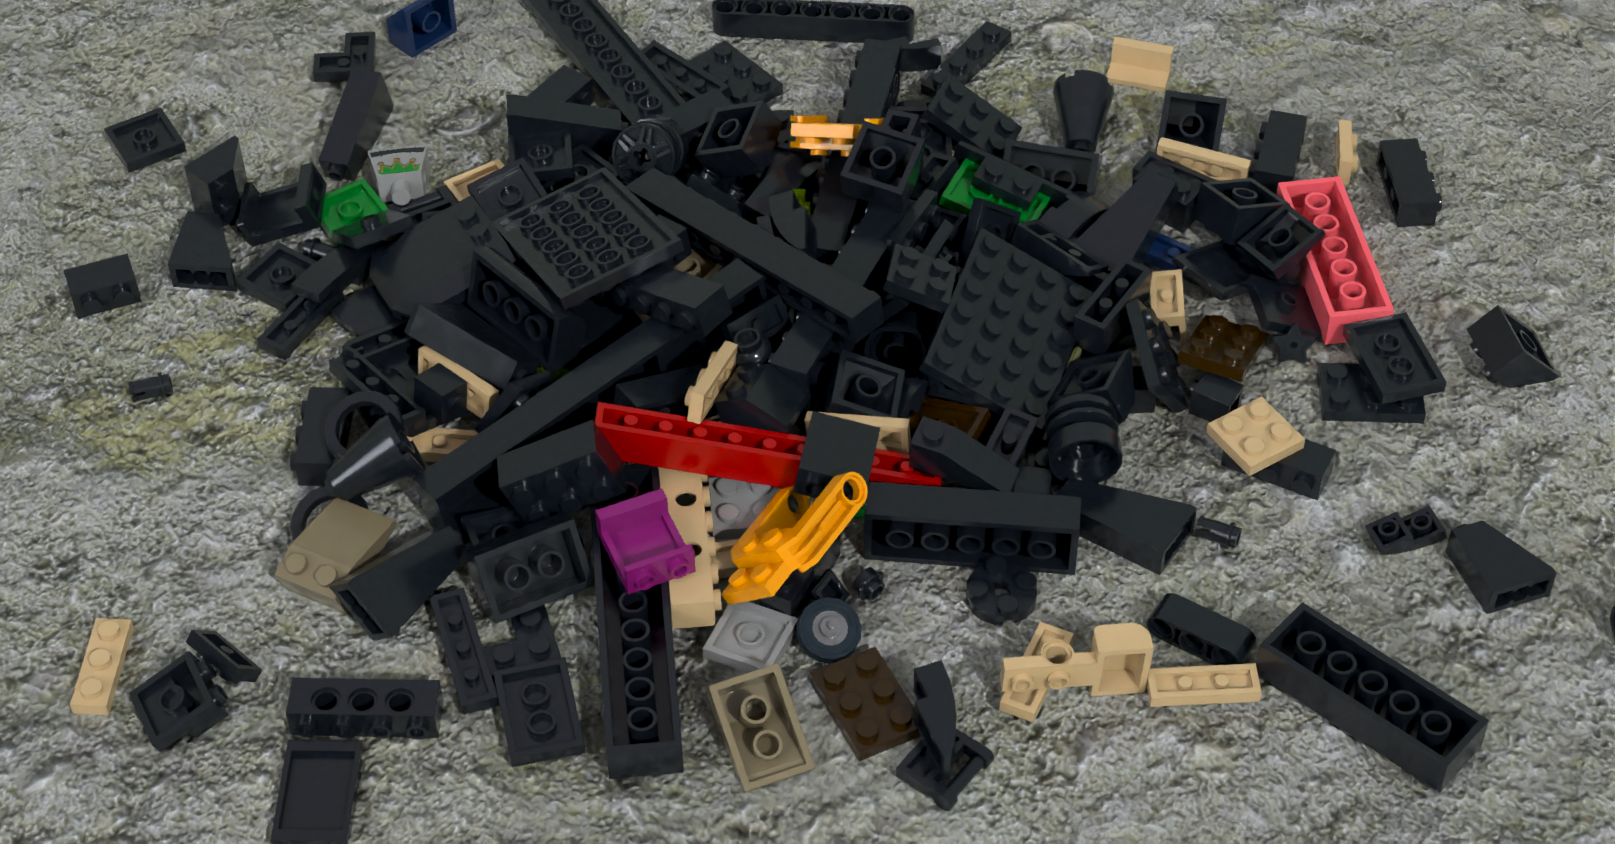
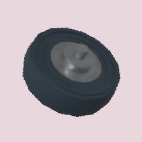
M826 597L815 600L804 608L797 621L796 635L800 647L809 657L818 662L834 663L847 658L854 652L861 639L862 626L858 614L848 603L837 598Z

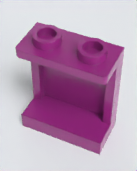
M662 488L595 510L597 533L628 594L647 590L655 585L672 579H679L687 574L696 572L694 549L690 544L685 545L668 512V500Z

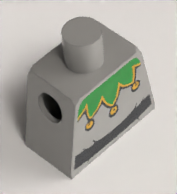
M427 144L368 150L372 181L378 196L383 202L393 201L397 205H405L411 199H416L426 194L431 173Z

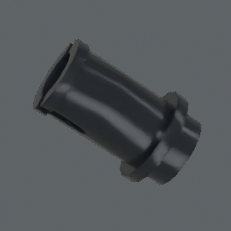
M319 238L308 239L304 244L302 254L318 261L338 247L321 243Z
M158 372V376L128 382L133 403L162 395L163 398H167V394L173 393L169 373L163 375L162 372Z
M1202 515L1199 517L1197 525L1209 528L1210 531L1203 528H1195L1194 536L1196 538H1203L1223 544L1224 549L1236 548L1238 546L1242 528L1236 527L1235 522H1231L1229 525Z

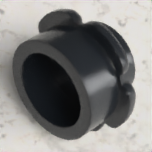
M872 567L863 570L852 585V588L857 592V597L861 600L867 597L870 600L877 598L885 588L883 583L884 573L882 571L876 572Z

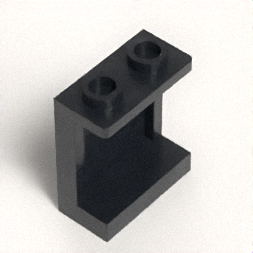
M312 162L301 165L299 180L293 184L261 193L252 182L245 183L243 195L240 199L239 217L236 220L239 233L245 236L251 246L254 247L319 228L321 226L327 183Z
M813 411L793 491L817 498L833 477L847 472L860 474L868 486L880 428ZM845 482L843 491L845 496L851 500L853 489L848 482Z

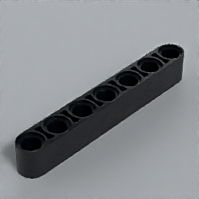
M714 0L712 3L713 31L715 34L724 37L864 43L866 38L885 41L905 36L910 43L914 38L915 13L911 7L906 5L807 0Z

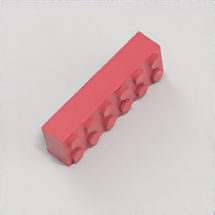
M1341 177L1278 183L1276 195L1288 202L1295 211L1316 227L1322 228L1326 234L1300 261L1301 270L1298 274L1321 329L1324 345L1346 343L1347 341L1343 336L1345 324L1393 315V305Z

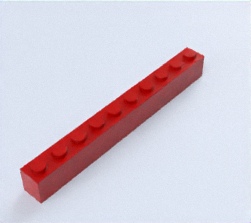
M598 402L595 424L624 462L780 488L794 486L806 440L805 436L704 419L701 424L687 421L686 416ZM876 449L868 482L940 487L941 477L909 467L910 454Z

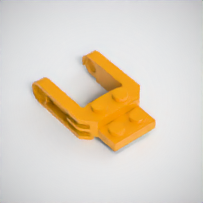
M791 115L790 121L797 123H791L790 134L791 136H796V141H791L790 147L810 149V155H829V150H841V156L848 157L862 124L829 123L827 115ZM865 118L864 121L881 126L885 118Z
M856 472L836 475L811 506L810 496L795 493L793 491L794 486L779 490L730 550L731 560L738 567V570L729 577V585L721 593L725 601L732 605L772 597L794 570L798 568L803 573L818 563L866 501L868 488L864 478ZM845 482L852 486L853 497L851 500L844 494L843 486ZM790 495L797 499L798 510L796 513L792 512L789 508L788 499Z

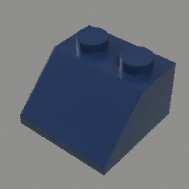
M417 0L386 19L389 42L411 58L457 32L453 0Z

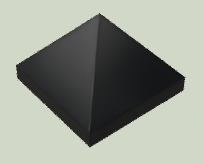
M831 568L823 573L808 592L814 601L828 597L837 598L845 602L850 595Z

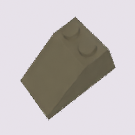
M334 498L291 543L274 575L288 591L348 615L349 610L330 589V586L335 581L378 559L397 522L343 499Z
M779 663L708 686L705 693L744 793L815 769Z

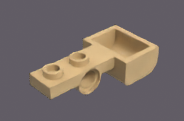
M1136 623L1098 625L1094 628L1090 652L1075 653L1071 645L1063 640H1049L1041 647L1040 655L1002 659L1000 673L1002 692H1026L1037 689L1060 690L1066 687L1089 686L1091 696L1145 693L1154 650L1151 635L1145 627Z

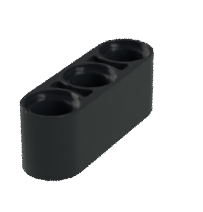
M1174 593L1165 594L1146 621V627L1153 636L1212 665L1243 664L1256 644V637L1249 628Z

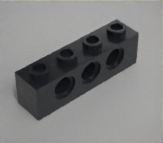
M292 678L286 717L291 735L302 737L439 738L444 701L440 680Z

